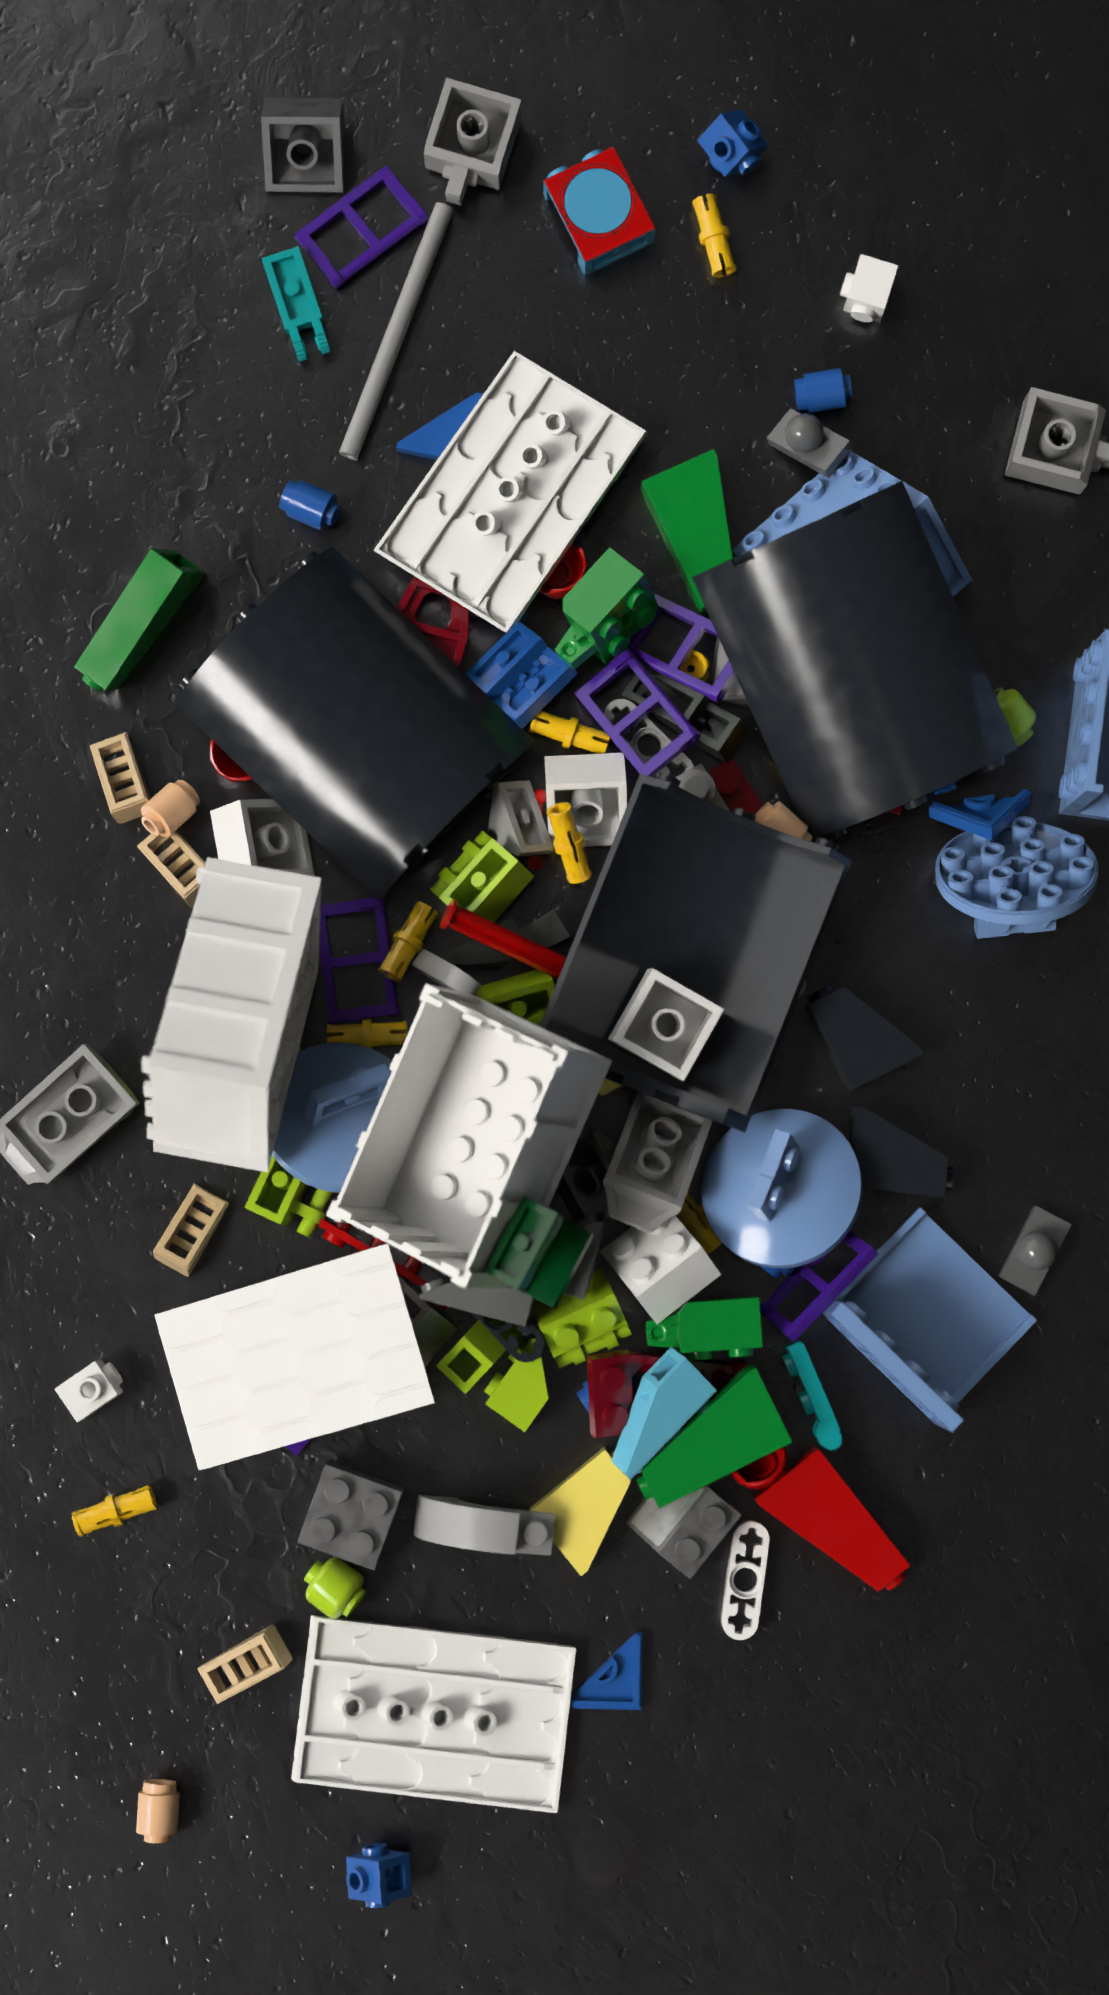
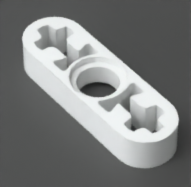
M751 1519L738 1523L732 1532L721 1611V1624L728 1636L736 1640L750 1638L758 1628L770 1541L766 1528L760 1522ZM749 1528H755L756 1535L762 1537L761 1543H754L752 1548V1557H760L758 1565L749 1560L735 1561L736 1554L745 1557L746 1544L739 1540L741 1534H747ZM741 1568L752 1569L757 1576L755 1586L748 1591L737 1589L733 1582L735 1573ZM732 1594L741 1599L755 1598L753 1605L745 1602L744 1614L751 1621L750 1624H743L741 1631H736L734 1624L728 1621L729 1616H736L738 1611V1601L730 1602Z

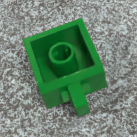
M609 547L563 598V612L571 627L555 648L558 657L568 666L576 669L593 654L607 665L614 657H617L626 650L632 635L637 633L640 628L647 627L653 621L656 610L659 608L645 574Z
M746 1296L687 1301L674 1311V1315L667 1316L658 1324L654 1320L646 1321L647 1345L677 1348V1351L680 1353H686L688 1360L712 1359V1351L726 1350L729 1357L753 1356V1348L763 1347L759 1297Z

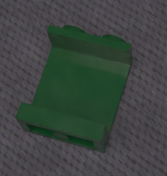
M523 1196L484 1272L556 1309L595 1235L565 1220L560 1214Z

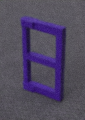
M384 166L295 233L294 237L323 272L330 284L337 290L345 281L418 226L423 225L429 218L390 169ZM384 183L411 217L379 241L352 207ZM344 214L370 248L338 272L312 240V237Z
M655 594L654 597L659 608L656 610L653 621L647 627L640 628L637 633L632 635L627 649H631L642 665L720 703L736 677L729 660L712 686L681 671L705 631L718 637L712 621ZM662 611L693 625L670 664L638 650Z
M626 649L574 694L638 773L653 777L680 753L685 752L697 742L701 734L690 724L642 666L631 649ZM630 666L652 694L613 726L591 698ZM661 704L682 729L683 733L644 764L622 735Z
M372 897L321 905L320 957L329 1024L400 1015L395 981L385 977L387 972L383 974L387 1004L338 1010L333 969L383 963L391 949L385 897L379 901ZM375 911L380 952L332 958L327 917Z
M849 1231L842 1241L856 1251L858 1255L830 1284L812 1271L829 1254L827 1253L813 1262L799 1266L765 1302L760 1304V1315L775 1325L791 1341L794 1342L878 1255L871 1246L853 1232ZM806 1279L821 1294L791 1324L775 1309Z

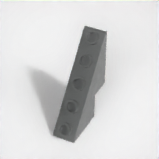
M595 1215L574 1223V1225L595 1236L564 1292L565 1295L584 1300L587 1297L605 1228L603 1222H597ZM443 1278L421 1286L423 1294L419 1296V1299L524 1327L529 1325L536 1299L515 1288H463L454 1282L445 1284Z

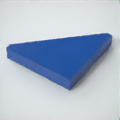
M476 392L397 443V452L437 460L481 399L482 393Z
M1023 789L1014 797L995 799V794L965 798L964 804L951 806L933 802L929 806V817L992 841L1031 804V792Z
M635 1632L571 1695L569 1709L641 1710L642 1632Z

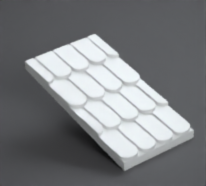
M514 351L384 534L374 551L505 633H510L544 582L546 583L582 527L588 522L613 482L617 480L648 432Z
M388 1243L155 1314L159 1334L199 1470L435 1403Z
M311 1615L291 1779L297 1783L558 1813L576 1648L571 1645L434 1630L423 1627L345 1618L331 1619L325 1616Z

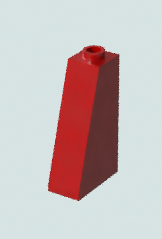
M816 1446L786 1468L784 1475L772 1486L762 1488L752 1496L760 1507L878 1592L884 1587L889 1591L906 1578L907 1575L904 1571L910 1567L909 1563Z

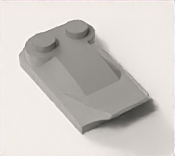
M83 1044L0 1119V1153L28 1185L39 1182L50 1184L114 1126L129 1117L133 1109L140 1103L131 1089L111 1066L88 1044Z
M637 1091L603 1180L609 1216L637 1229L651 1233L665 1221L678 1214L687 1195L712 1120Z

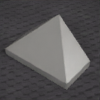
M530 780L497 782L493 786L487 835L493 838L505 850L516 856L551 854L554 851Z

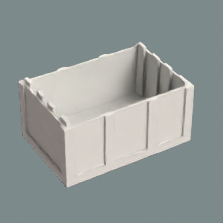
M207 857L204 868L197 867L196 883L200 884L192 915L189 919L185 940L173 982L169 989L154 1048L150 1057L143 1056L142 1072L150 1075V1081L145 1080L143 1088L144 1097L151 1098V1101L146 1100L145 1115L153 1117V1124L148 1123L147 1139L154 1140V1152L268 1172L319 971L322 878Z
M425 984L419 998L422 1000L421 1006L400 1054H395L389 1068L392 1070L390 1078L367 1131H362L356 1145L359 1150L338 1199L332 1201L326 1216L340 1223H350L452 1277V1282L463 1288H513L485 1273L484 1269L523 1196L547 1208L549 1207L612 1060L480 997Z

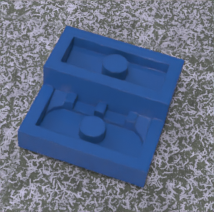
M518 621L510 633H506L466 675L523 729L577 675V672L562 661L540 636Z

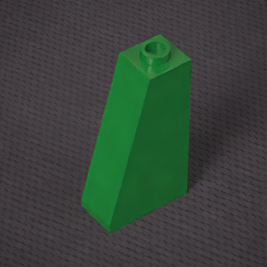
M714 449L643 480L641 486L644 500L695 609L701 616L708 614L692 577L732 559L718 458Z
M151 549L74 667L84 674L82 680L98 691L103 689H119L203 579L206 572L176 550Z
M750 1364L739 1371L709 1399L707 1406L699 1413L694 1414L681 1427L680 1432L671 1441L666 1443L641 1469L643 1476L636 1479L646 1502L654 1498L660 1509L792 1443L756 1367Z

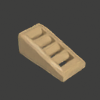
M127 732L90 745L111 815L119 824L141 817V807L151 799ZM124 750V756L108 762L104 761V757ZM129 766V770L123 771L113 776H110L109 774L110 772ZM134 781V785L115 791L116 787Z
M177 831L173 832L169 837L150 834L137 847L191 908H194L200 884L196 883L197 867L204 868L206 863ZM170 838L175 841L158 856L154 854ZM183 850L184 853L168 867L165 866L168 861ZM193 862L195 865L177 880L176 876Z
M194 1184L154 1248V1258L189 1277L228 1208L229 1202ZM195 1201L214 1210L211 1217L192 1207ZM187 1215L205 1224L204 1229L200 1230L186 1222ZM179 1230L197 1239L194 1245L178 1237L177 1233ZM171 1244L188 1253L187 1257L184 1259L169 1251Z
M271 1625L204 1663L198 1668V1671L216 1703L219 1704L284 1669L292 1661V1656L276 1627ZM249 1650L260 1667L257 1671L246 1653ZM234 1658L245 1675L243 1679H241L231 1661ZM222 1666L232 1684L231 1686L226 1687L216 1669L217 1667Z

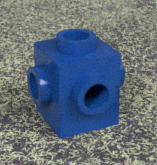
M742 109L721 113L697 140L709 155L712 166L722 173L724 177L738 173L746 175L753 171L761 162L759 156L769 146L761 136L759 126L749 119Z
M374 1843L362 1846L361 1853L346 1856V1880L349 1899L365 1901L366 1907L380 1908L389 1906L391 1901L412 1896L410 1853L387 1850V1844Z

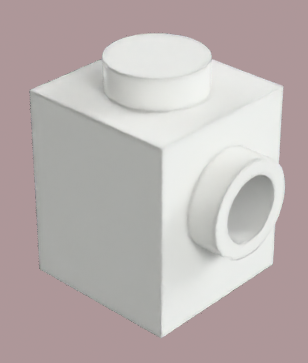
M861 254L855 274L847 272L840 296L847 297L843 311L849 312L851 317L858 321L872 322L875 320L880 322L898 265Z
M102 1359L92 1362L55 1388V1391L78 1423L124 1393L119 1386L123 1379L112 1363L109 1362L105 1365Z

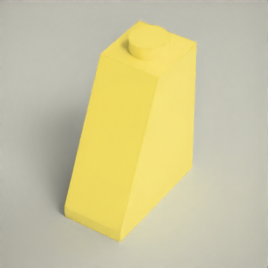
M605 1447L530 1508V1511L551 1512L555 1514L553 1542L580 1576L588 1571L631 1482L611 1462L615 1451L610 1454Z

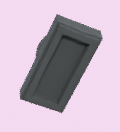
M791 408L767 437L772 447L830 478L853 448L848 439L824 427L822 422L814 415L800 414Z
M1033 1206L997 1277L1035 1296L1049 1268L1055 1262L1058 1250L1072 1224L1038 1206Z

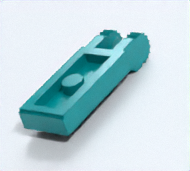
M299 247L261 258L286 334H290L298 361L307 360V351L298 331L312 326L318 350L322 354L330 352L321 324L324 323Z
M796 1339L794 1342L790 1341L784 1344L788 1354L781 1357L790 1378L798 1376L804 1390L797 1393L800 1403L807 1416L814 1413L816 1418L812 1427L813 1434L817 1437L816 1441L825 1450L832 1451L838 1447L840 1448L843 1438L841 1437L842 1434L839 1433V1425L804 1343Z

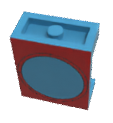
M614 147L605 151L602 149L594 150L582 159V162L570 168L567 166L559 167L553 170L547 176V179L543 180L544 197L546 201H553L578 250V263L584 275L590 274L654 243L655 226Z

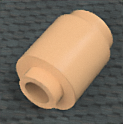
M183 780L168 783L141 807L142 824L155 836L169 837L195 814L196 806L200 803L197 792Z
M780 801L774 805L767 802L755 815V822L807 841H811L813 837L807 831L808 826Z
M167 1779L143 1781V1790H140L138 1794L136 1833L144 1835L145 1842L166 1843L169 1841V1836L177 1834L180 1792L176 1791V1781Z

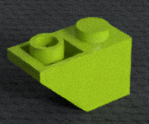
M488 1317L490 1322L495 1326H503L507 1323L505 1321ZM478 1320L436 1367L466 1394L506 1349ZM514 1325L513 1328L502 1333V1336L506 1340H508L511 1334L518 1338L521 1332Z
M533 1336L528 1342L520 1339V1346L517 1348V1351L520 1354L527 1351L532 1355L537 1350L533 1345L537 1339ZM509 1354L507 1359L512 1361L513 1364L504 1376L497 1372L484 1390L490 1396L485 1404L526 1432L548 1400L542 1356L534 1362L526 1363L518 1361Z

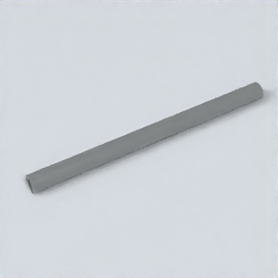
M435 203L339 453L348 459H358L454 210L444 203Z

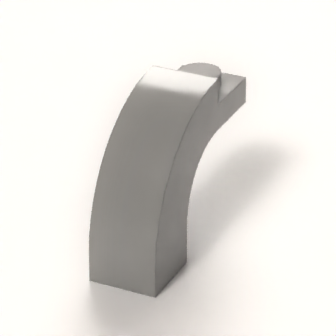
M418 1494L413 1535L428 1542L469 1550L512 1555L523 1553L551 1556L555 1514L551 1512L483 1506L468 1503L454 1497Z

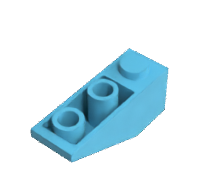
M672 1347L642 1376L628 1414L627 1424L622 1430L611 1460L630 1480L637 1473H640L641 1469L680 1432L681 1427L694 1414L699 1413L707 1406L709 1398L717 1391L684 1356Z

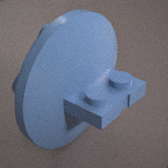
M1028 816L1015 818L1005 827L1012 829L1001 831L992 841L965 831L950 840L940 851L935 867L936 885L943 898L959 911L974 917V931L977 939L1008 936L1012 933L1021 932L1027 934L1056 930V919L1067 916L1085 905L1097 888L1099 872L1097 858L1085 843L1084 838L1051 825L1037 823L1035 819Z
M340 1042L319 1044L298 1052L272 1154L278 1163L288 1173L305 1184L324 1191L340 1193L359 1150L356 1145L362 1131H367L392 1073V1070L389 1069L392 1060L368 1047Z
M768 1110L752 1115L745 1133L731 1128L715 1145L703 1172L701 1187L702 1204L707 1221L713 1232L738 1257L752 1264L768 1268L798 1267L825 1256L849 1233L858 1216L862 1202V1172L851 1145L844 1135L828 1121L801 1110Z

